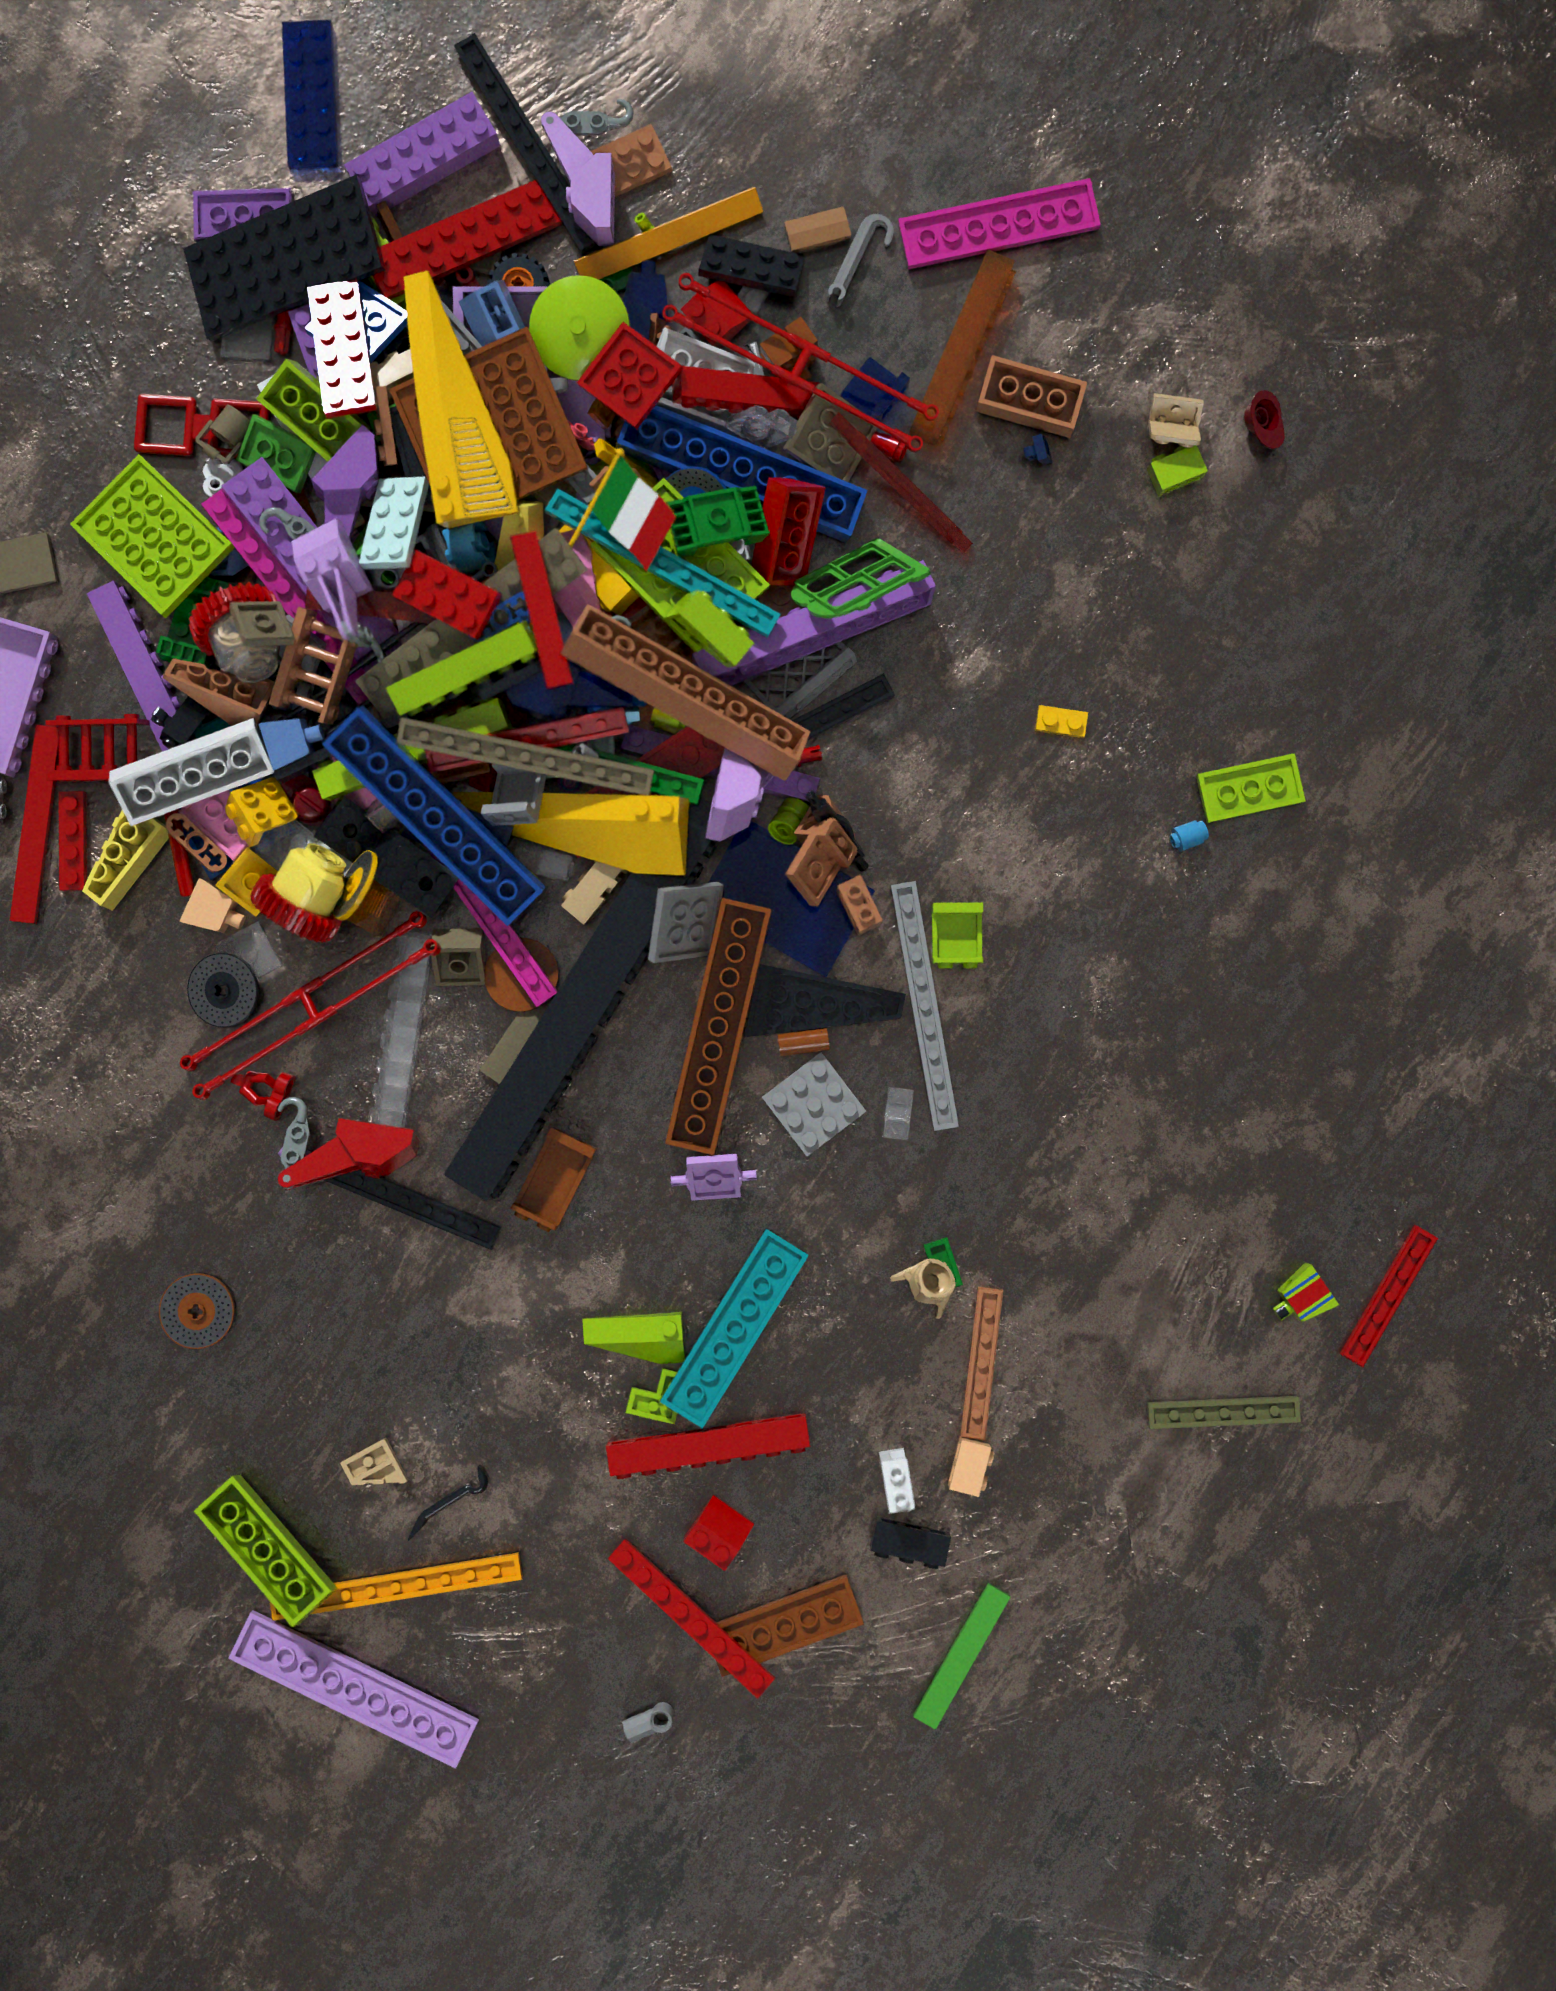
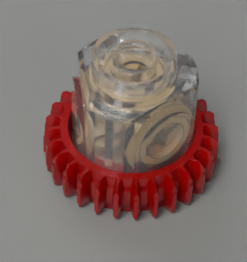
M239 582L237 586L229 584V587L226 589L220 587V591L216 593L211 591V596L208 598L202 597L203 603L196 604V609L191 611L192 616L189 618L192 637L201 652H205L207 656L213 655L223 672L235 674L242 682L255 683L270 677L278 667L277 659L280 645L243 647L229 608L231 602L277 601L274 593L268 590L266 586L261 587L259 583L253 586L248 582L243 586Z

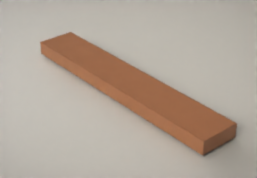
M980 1286L977 1288L960 1437L986 1439L1003 1289Z

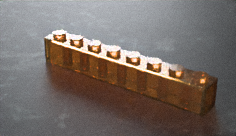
M989 249L987 250L922 400V403L926 405H936L939 409V415L934 421H927L922 413L917 412L910 428V436H919L924 443L934 447L937 446L939 440L944 441L949 427L945 425L948 418H954L959 406L955 404L958 395L963 397L968 386V382L965 381L967 374H973L978 362V360L974 359L977 351H983L988 339L984 337L987 328L992 330L996 321L995 309L997 306L1002 307L1007 293L1003 292L1006 284L1011 285L1015 277L1016 271L1013 270L1015 260ZM928 409L927 414L933 417L935 416V411Z

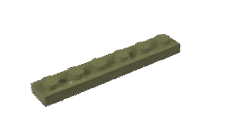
M1298 1396L1147 1402L1149 1429L1301 1422L1300 1398Z

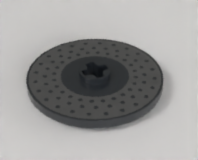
M216 953L203 958L193 968L187 985L188 999L195 1014L205 1023L221 1028L232 1027L244 1022L253 1013L259 998V984L253 969L245 960L230 953ZM220 986H226V987H227V988L225 989L226 994H224V995H221V994H220V992H221V990H222V989L220 988Z

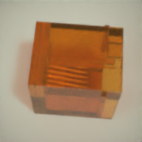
M372 880L364 899L346 920L374 935L382 937L402 898L379 882Z

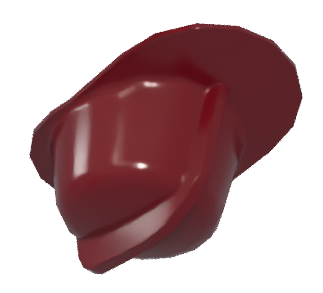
M1267 390L1259 391L1245 409L1244 423L1247 429L1264 446L1276 449L1283 444L1285 439L1280 403L1272 392Z
M300 775L281 784L295 812L298 814L297 818L309 826H320L335 806L334 800L322 799L316 782L305 775Z

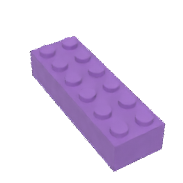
M470 92L347 162L344 166L349 177L358 175L361 178L369 211L373 218L377 217L376 204L386 201L389 209L500 147V142L473 92Z

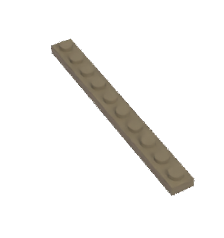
M401 718L397 744L650 795L654 775L653 769L407 718Z

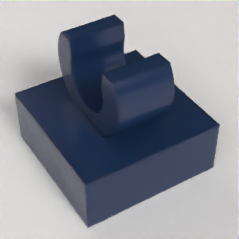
M1043 434L1033 436L1034 445L1023 448L1025 458H1028V461L1038 459L1043 465L1052 463L1047 438Z

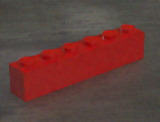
M682 366L684 369L672 383L673 403L682 404L684 408L702 406L709 411L728 409L730 413L746 411L751 412L754 416L772 414L775 418L779 419L797 417V420H799L813 394H809L780 377ZM808 381L814 384L815 387L817 386V384H820V382Z

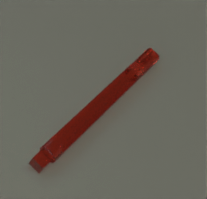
M838 412L829 424L950 544H953L961 553H965L973 543L963 534V531L863 433L854 428Z

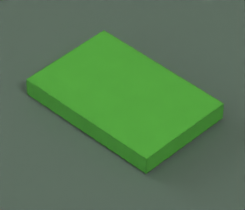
M253 414L236 461L248 467L263 457L286 488L295 493H301L316 451L295 434L259 415Z

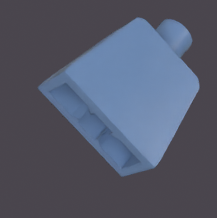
M305 719L259 723L273 770H278L314 753L313 742L325 738L320 724L308 728Z

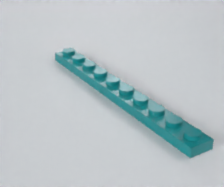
M557 489L547 505L545 513L576 530L588 505ZM592 511L580 533L644 569L635 555L608 532ZM661 546L647 570L686 593L697 590L706 592L713 599L712 603L718 609L725 610L732 619L766 638L769 637L780 618V613Z

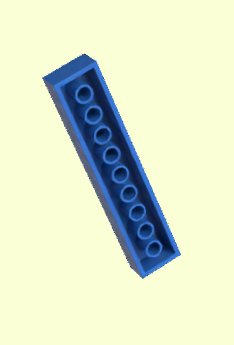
M655 405L638 429L624 421L615 446L616 449H623L625 455L669 473L684 467L695 466L705 468L716 474L727 489L756 486L762 508L768 478H789L824 486L826 488L817 532L845 543L853 533L868 491L658 405Z
M364 706L357 708L322 744L507 926L544 891L545 886L403 745L397 744V739Z

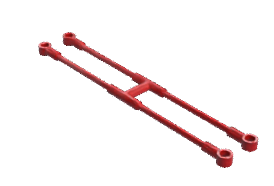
M683 273L680 275L678 284L682 290H691L705 298L708 297L787 339V342L802 349V352L790 372L694 323V320L677 312V308L674 305H666L663 308L662 315L666 322L674 321L689 330L693 329L767 368L772 374L805 390L809 394L813 393L889 433L892 438L907 445L911 452L920 451L923 446L921 437L910 436L897 428L893 429L821 391L814 384L800 376L810 356L813 355L826 363L830 362L907 403V406L922 413L927 421H934L938 417L939 409L936 405H926L913 397H907L831 356V353L793 333L790 334L711 292L708 287L694 281L691 274ZM687 278L691 281V283L689 285H683L681 281L682 279ZM667 310L674 311L675 315L673 317L666 316L665 312ZM933 409L935 416H929L927 410ZM911 441H918L919 447L913 448Z
M419 911L412 912L409 920L395 928V931L325 975L318 976L284 997L280 1003L210 1047L206 1046L192 1056H183L180 1060L181 1068L192 1072L197 1068L198 1063L212 1055L213 1051L280 1009L288 1007L300 999L309 1016V1019L295 1027L294 1031L222 1076L218 1075L204 1085L196 1084L192 1090L193 1096L200 1100L208 1099L211 1092L223 1085L227 1079L294 1037L301 1036L338 1013L339 1009L411 964L415 965L429 955L437 956L441 951V945L437 941L429 939L424 943L423 948L409 956V959L339 1003L332 1004L319 1013L310 996V993L324 985L325 981L395 937H400L415 927H424L427 923L426 916ZM421 917L420 921L415 923L416 919ZM435 944L434 949L430 951V947Z

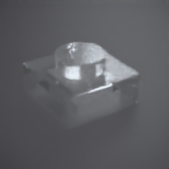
M743 286L738 297L750 311L759 315L769 292Z

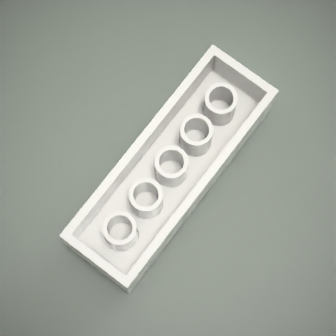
M254 718L114 769L109 772V784L130 826L270 775L275 770L272 769L263 737Z

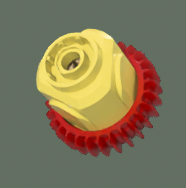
M309 843L305 849L299 847L291 849L277 874L273 875L270 873L260 876L251 892V902L256 909L260 910V914L266 915L267 919L275 922V925L278 924L283 927V930L286 929L292 934L295 933L300 938L305 937L309 941L313 939L315 942H328L336 935L342 921L334 917L333 909L345 887L344 869L346 863L334 852L317 844Z

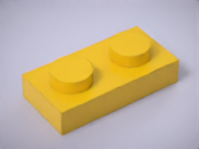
M1039 705L1035 731L1084 738L1088 712Z

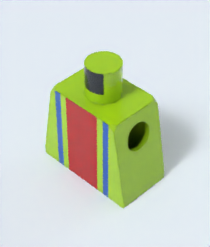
M1305 1263L1278 1288L1277 1291L1283 1301L1272 1309L1281 1321L1293 1314L1297 1320L1303 1322L1339 1304L1311 1264Z

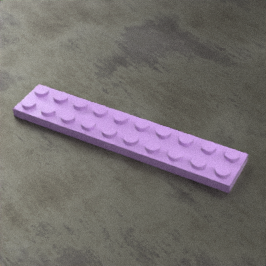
M254 1610L250 1612L228 1658L453 1768L457 1767L479 1719L275 1620L272 1621V1619Z

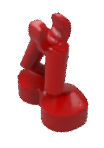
M248 1071L245 1076L235 1074L231 1078V1083L240 1086L239 1093L255 1106L265 1105L264 1116L274 1121L280 1119L283 1111L279 1112L278 1107L284 1099L290 1096L296 1081L295 1076L282 1072L276 1080L268 1073ZM254 1083H265L273 1088L271 1096L259 1097L252 1090Z

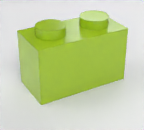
M1196 445L1190 448L1180 446L1174 450L1173 454L1168 456L1165 454L1158 455L1151 460L1152 463L1147 468L1158 497L1200 480L1208 472Z

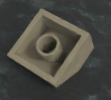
M482 928L433 929L431 939L441 945L440 953L437 956H431L436 986L485 985L486 948ZM435 944L430 947V951L434 949Z

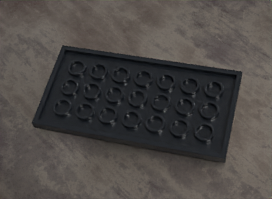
M358 175L349 177L183 248L206 338L211 342L309 302L307 287L355 279L361 281L385 271L364 188Z

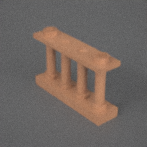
M298 607L291 628L295 640L293 645H286L269 704L280 708H288L293 703L321 713L318 722L333 725L340 712L339 703L356 648L359 646L356 642L346 641L338 628L317 621V612ZM317 631L343 640L339 655L311 646L309 644L311 632ZM309 655L336 665L332 679L303 670L301 665L304 656ZM301 679L328 689L324 704L295 694L294 687L296 681Z

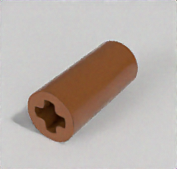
M827 1028L777 1034L780 1056L830 1050Z

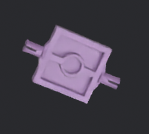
M737 1154L687 1157L686 1175L671 1176V1186L687 1185L691 1201L741 1197L740 1187L742 1181H757L756 1170L741 1171V1168L738 1166Z

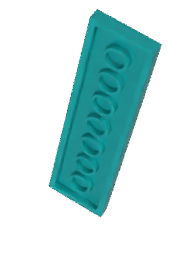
M765 1229L660 1402L703 1429L809 1255L768 1229Z

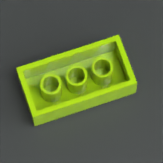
M285 359L256 398L327 462L362 425L369 431L372 429L357 414L326 419L320 382L297 361Z

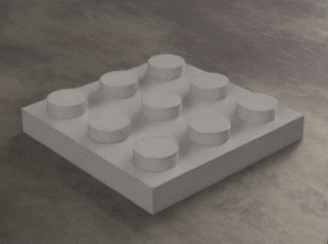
M719 882L658 888L648 960L653 963L709 956L724 885Z
M822 1052L762 1096L763 1100L806 1156H809L866 1112Z

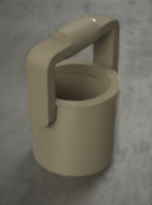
M226 405L214 422L209 420L196 436V443L203 449L202 452L210 458L228 465L240 450L241 441L245 437L250 420L236 408ZM209 431L223 443L233 448L226 458L211 445L202 441Z

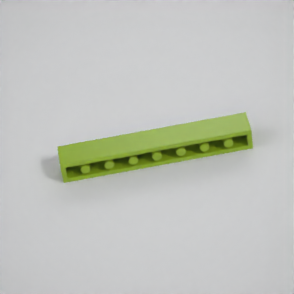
M493 696L481 701V705L473 708L471 706L462 707L453 716H439L432 723L480 734L513 729L504 702L498 698L495 699ZM398 733L393 735L396 739L398 738ZM403 745L422 765L427 763L424 749ZM333 760L322 762L319 764L318 769L312 771L323 800L332 801L340 798L342 795L345 796L365 788L339 760L333 762Z

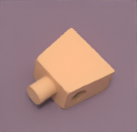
M199 878L180 922L225 933L228 925L240 930L244 925L246 916L235 911L238 905L236 901L212 883Z

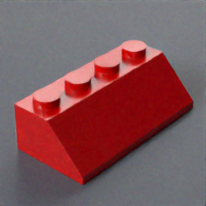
M768 478L763 513L769 535L763 541L755 543L751 566L770 585H795L794 581L808 574L826 487L789 478Z

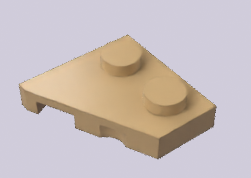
M386 1437L340 1462L351 1485L371 1483L404 1484L409 1480Z

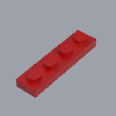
M60 791L59 890L82 891L87 881L86 792Z

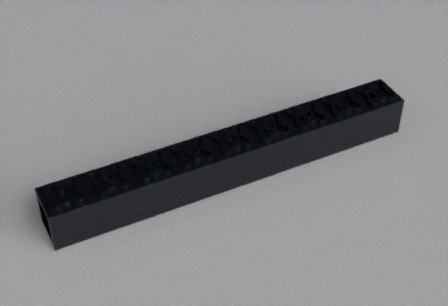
M700 798L699 805L689 803L686 876L636 874L633 872L630 874L445 1171L444 1176L486 1202L501 1196L520 1165L517 1163L520 1155L527 1154L544 1127L546 1121L543 1118L546 1113L554 1111L562 1095L572 1082V1078L569 1076L573 1070L580 1069L590 1050L599 1038L596 1035L600 1027H606L613 1013L625 996L622 992L627 984L632 985L647 961L658 888L693 885L704 869L702 862L705 857L710 859L720 841L705 838L711 810L710 802Z

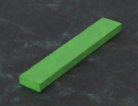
M987 1583L915 1710L914 1718L936 1730L1010 1599L1009 1594Z

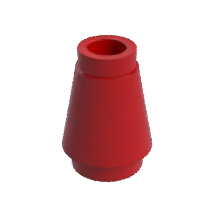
M877 431L873 434L870 441L871 446L893 462L895 460L902 461L908 449L907 445L892 438L891 435Z

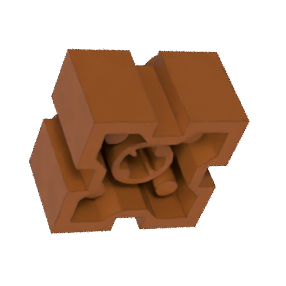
M801 316L784 327V331L790 334L793 333L818 346L817 338ZM775 333L760 343V358L773 365L777 364L791 372L802 349L787 342V339ZM813 355L810 356L801 374V378L806 381L812 377L807 368L816 361L815 358L817 357ZM766 368L771 377H778Z

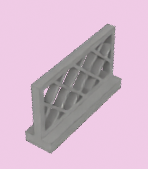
M840 641L833 644L841 649L835 656H825V648H823L821 656L806 655L796 659L803 660V672H789V662L786 664L785 671L769 670L760 674L767 676V688L756 687L751 682L757 676L743 682L765 706L791 720L851 668L857 660L855 653ZM807 660L821 661L820 669L816 673L806 672ZM771 676H785L784 688H770ZM788 676L802 677V685L797 689L788 688ZM770 693H784L783 701L774 707L769 702Z

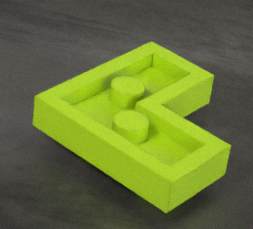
M662 1368L656 1392L631 1387L625 1412L675 1425L677 1412L662 1404L660 1400L677 1372Z

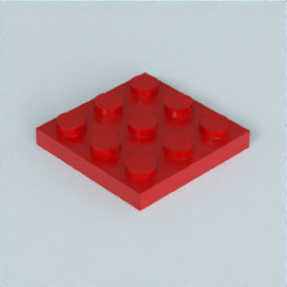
M622 322L577 381V384L635 429H638L684 368L625 322Z

